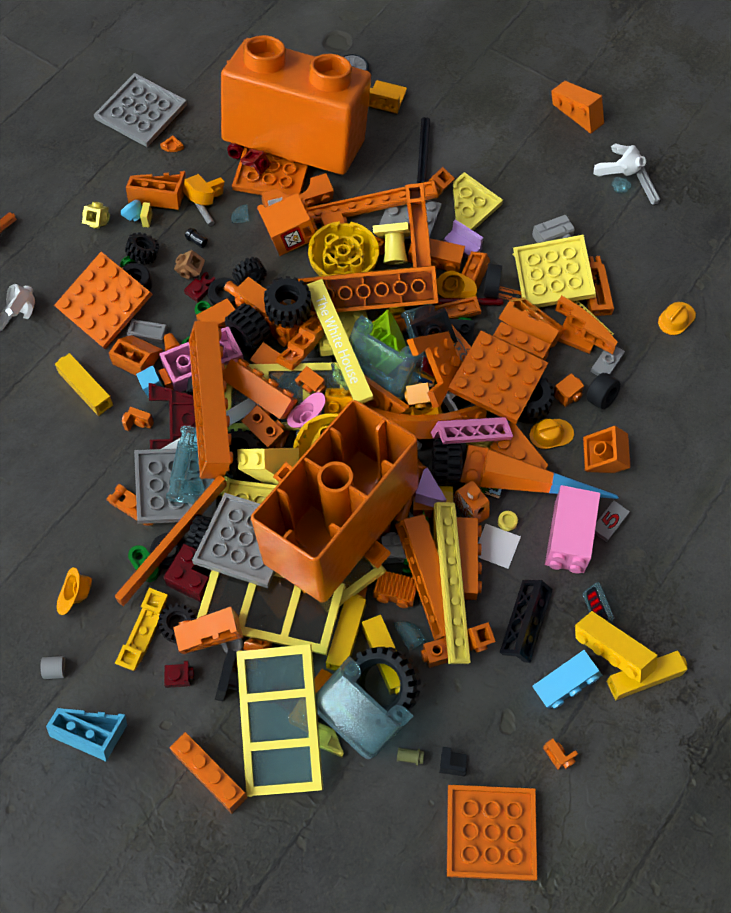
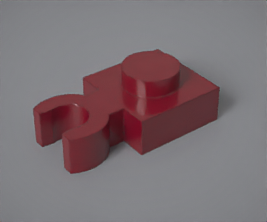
M208 272L203 273L200 281L195 278L184 289L185 294L197 303L200 302L208 294L209 286L215 280V277L206 280L209 277Z

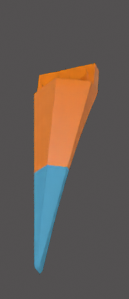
M468 443L461 472L462 483L467 484L470 481H474L477 486L485 488L558 494L560 486L563 485L598 492L601 498H619L616 494L556 474L491 448Z

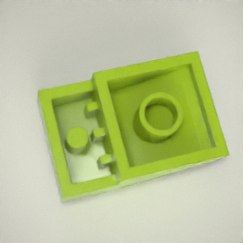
M386 310L363 331L365 356L371 359L372 372L384 378L408 357L403 335L389 310Z

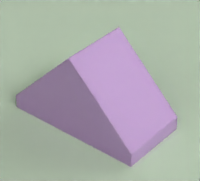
M426 468L423 471L416 491L415 502L434 507L436 502H446V498L429 469Z

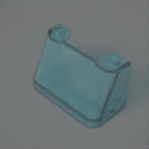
M361 315L354 323L349 342L362 372L401 400L405 397L406 386L415 385L420 380L424 352L413 356L409 346L404 347L400 352L394 350L369 335L373 330V323Z
M349 656L316 693L317 714L361 756L372 759L398 734L413 715L401 705H395L387 712L356 683V680L361 675V669Z

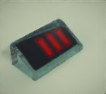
M597 582L582 593L589 613L593 611L609 623H612L614 616L601 584Z

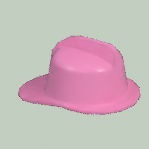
M317 392L307 397L288 414V425L293 428H301L310 419L321 415L326 401L325 396Z

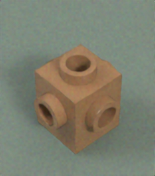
M190 250L177 257L174 270L181 277L188 280L200 274L205 259L193 250Z

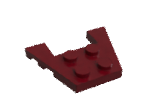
M149 383V401H169L170 439L150 440V450L162 449L196 429L193 395Z

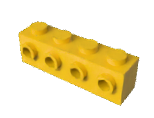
M593 611L575 625L576 639L581 644L588 646L595 654L602 656L612 666L618 667L628 677L634 678L639 683L657 669V654Z

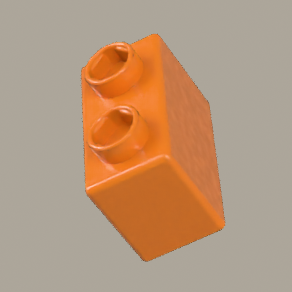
M262 35L246 38L221 71V138L227 142L344 175L365 140L371 73L352 67L350 62L340 55H308L285 48L284 43L272 36Z
M350 401L252 513L251 521L263 563L319 602L328 601L418 489L417 437L359 401Z

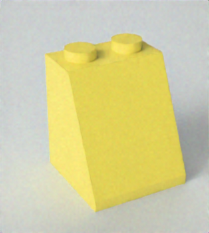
M299 448L237 449L238 469L264 484L278 485L279 482L273 476L285 462L292 467L298 462Z

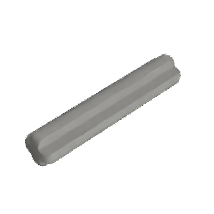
M643 166L636 172V175L651 204H658L660 197Z

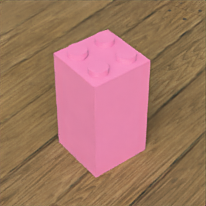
M563 485L560 486L554 505L545 565L556 570L561 568L567 569L576 574L585 572L592 554L600 493Z

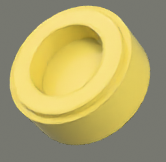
M504 511L499 515L498 526L502 530L512 531L516 528L518 518L514 512Z

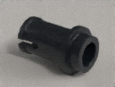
M189 228L185 233L188 241L194 242L201 248L206 246L208 239L199 234L195 228Z

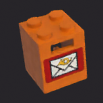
M297 193L266 208L262 204L257 207L279 256L309 243L311 237L318 230L311 212L307 209L304 198L300 199Z

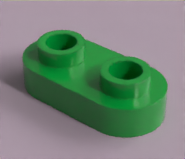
M141 545L130 549L128 558L135 570L142 565L150 553ZM139 555L143 556L140 560L136 559ZM159 567L154 570L146 582L155 581L159 577Z

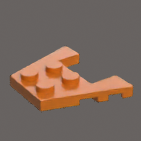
M449 331L407 340L413 356L420 355L425 351L437 384L427 392L433 408L441 406L449 390L448 387L461 366Z

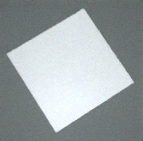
M485 524L478 544L482 545L481 556H478V558L509 569L521 536Z

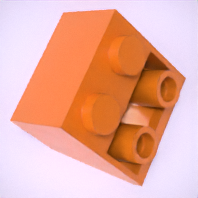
M130 335L118 339L109 351V356L113 365L136 375L154 365L163 349Z

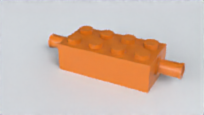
M247 277L239 286L232 281H228L224 287L225 291L235 297L236 308L245 303L256 309L263 316L271 329L272 337L283 347H288V342L299 333V327L304 324L301 321L299 326L294 325L293 328H290V326L283 328L281 324L277 326L274 324V321L271 322L269 316L266 315L264 292L267 289L250 277ZM284 301L280 302L283 305H288Z

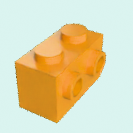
M427 382L406 386L405 400L408 402V405L415 406V409L421 408V410L431 406L432 404L427 392L436 384Z

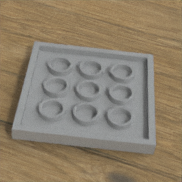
M134 73L94 114V118L148 147L187 106V100Z
M198 448L134 450L137 524L179 522L211 485L214 479H200ZM216 499L202 514L203 516L213 518L217 510Z
M224 493L192 559L193 564L268 588L275 571L267 567L262 561L251 521L252 513L260 504Z

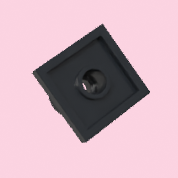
M423 306L416 311L414 320L410 321L415 338L449 331L453 343L458 342L445 307L437 310L433 306Z
M228 649L214 700L223 702L227 688L239 691L238 668L233 665L236 655L234 650ZM247 668L249 694L261 693L266 670Z

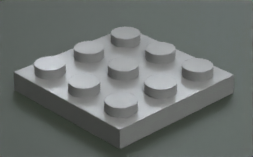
M426 200L429 238L433 232L442 203L432 200ZM407 204L385 209L379 225L409 223ZM411 236L404 237V241L411 243Z

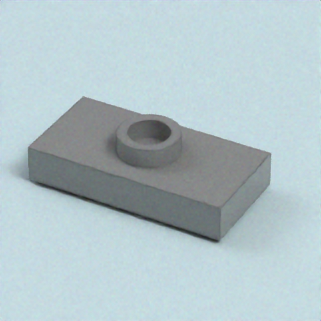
M617 346L613 354L604 350L590 372L597 376L601 373L611 375L625 351Z

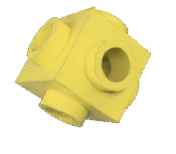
M92 202V204L85 205L82 223L88 224L92 228H100V226L107 225L110 217L108 213L109 207L103 206V203Z

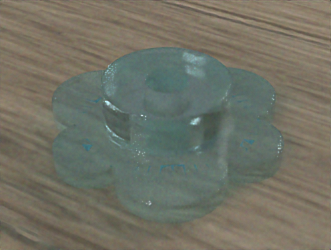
M615 177L611 186L614 187L616 193H626L631 188V183L627 182L626 178Z

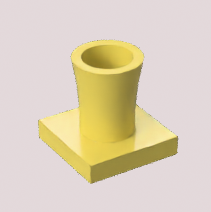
M404 222L373 226V233L379 238L385 239L384 264L399 265L408 263L404 237L411 236L410 224Z

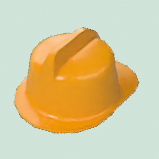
M447 271L437 279L438 293L444 298H470L476 296L477 286L475 282L461 273Z
M675 302L663 311L659 317L658 324L664 333L678 335L685 331L694 321L696 313L689 304Z
M544 419L531 428L529 435L534 446L540 449H550L569 444L573 440L574 429L565 420Z
M72 567L68 571L65 583L59 594L57 611L60 615L67 614L73 604L82 602L89 594L92 578L79 574L77 568Z

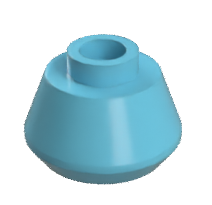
M136 199L130 202L121 210V216L129 221L134 220L136 222L140 219L141 202Z

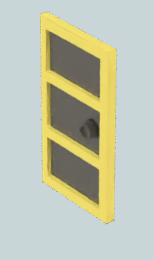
M211 570L197 619L200 616L232 607L238 614L243 636L284 646L312 644L313 653L327 656L346 586L345 583H341L328 601L322 603L309 594L303 593L300 588L276 572L269 587L265 588Z

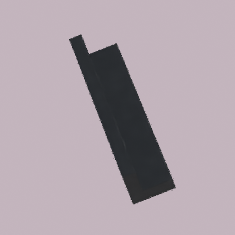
M522 580L499 652L502 655L516 656L525 663H531L553 591L543 580ZM528 586H533L532 592L526 595ZM527 603V609L520 613L521 607ZM521 621V628L515 632V626ZM516 640L514 650L508 649L510 643Z

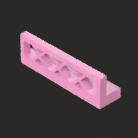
M505 417L438 421L431 431L433 439L441 438L443 444L511 440L513 438Z

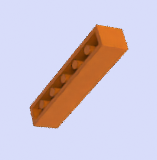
M423 514L403 519L395 526L435 641L446 636L440 565L436 542L432 538L429 522Z

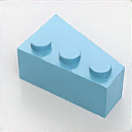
M583 650L532 687L547 708L553 707V709H557L564 704L563 700L569 696L574 697L582 691V688L593 684L603 675L589 655Z
M57 708L46 728L50 737L107 762L128 724L125 714L108 715L105 712H98L97 714L87 713L83 710Z

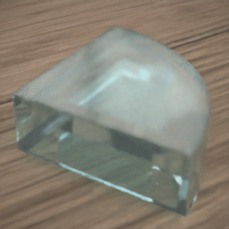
M247 204L239 206L234 210L231 216L232 223L249 222Z

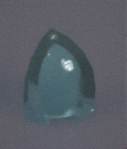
M397 621L393 624L409 651L427 642L415 624L409 621Z

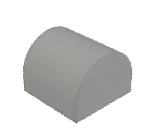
M64 656L42 657V678H65L66 658Z

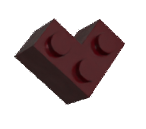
M183 544L163 578L168 587L202 603L209 577L199 573L198 570L201 566L195 565L192 562L197 550Z

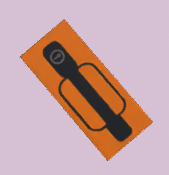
M499 287V298L507 300L522 298L521 291Z

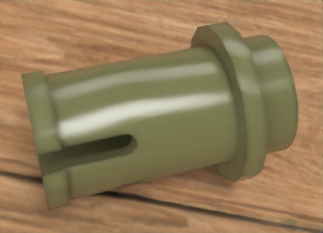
M399 747L397 761L416 763V766L423 764L424 751H420V748L412 750Z

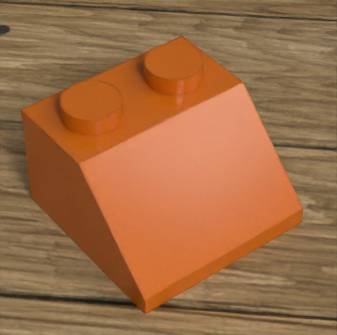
M612 426L583 437L586 472L616 473L630 468L628 433L622 429Z

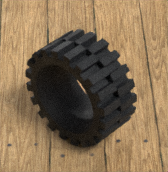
M392 647L369 648L366 651L357 653L356 658H351L348 662L350 666L344 668L343 671L346 674V678L341 679V685L346 687V690L341 691L342 696L347 695L348 701L345 704L347 707L352 706L354 708L351 713L354 716L361 715L360 720L364 722L370 720L371 724L389 723L409 713V709L416 704L415 698L420 695V690H417V686L421 685V679H416V674L419 671L411 665L414 663L411 658L406 659L404 652H397L396 648ZM379 663L394 669L400 680L399 694L389 705H381L374 702L368 696L365 689V678L368 671Z

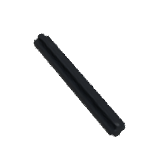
M428 117L421 119L417 183L426 182L430 128V119Z

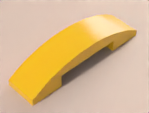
M152 588L148 589L141 604L142 610L126 645L123 644L115 662L116 665L132 671L136 670L158 628L160 613L163 614L162 610L166 606L168 594Z

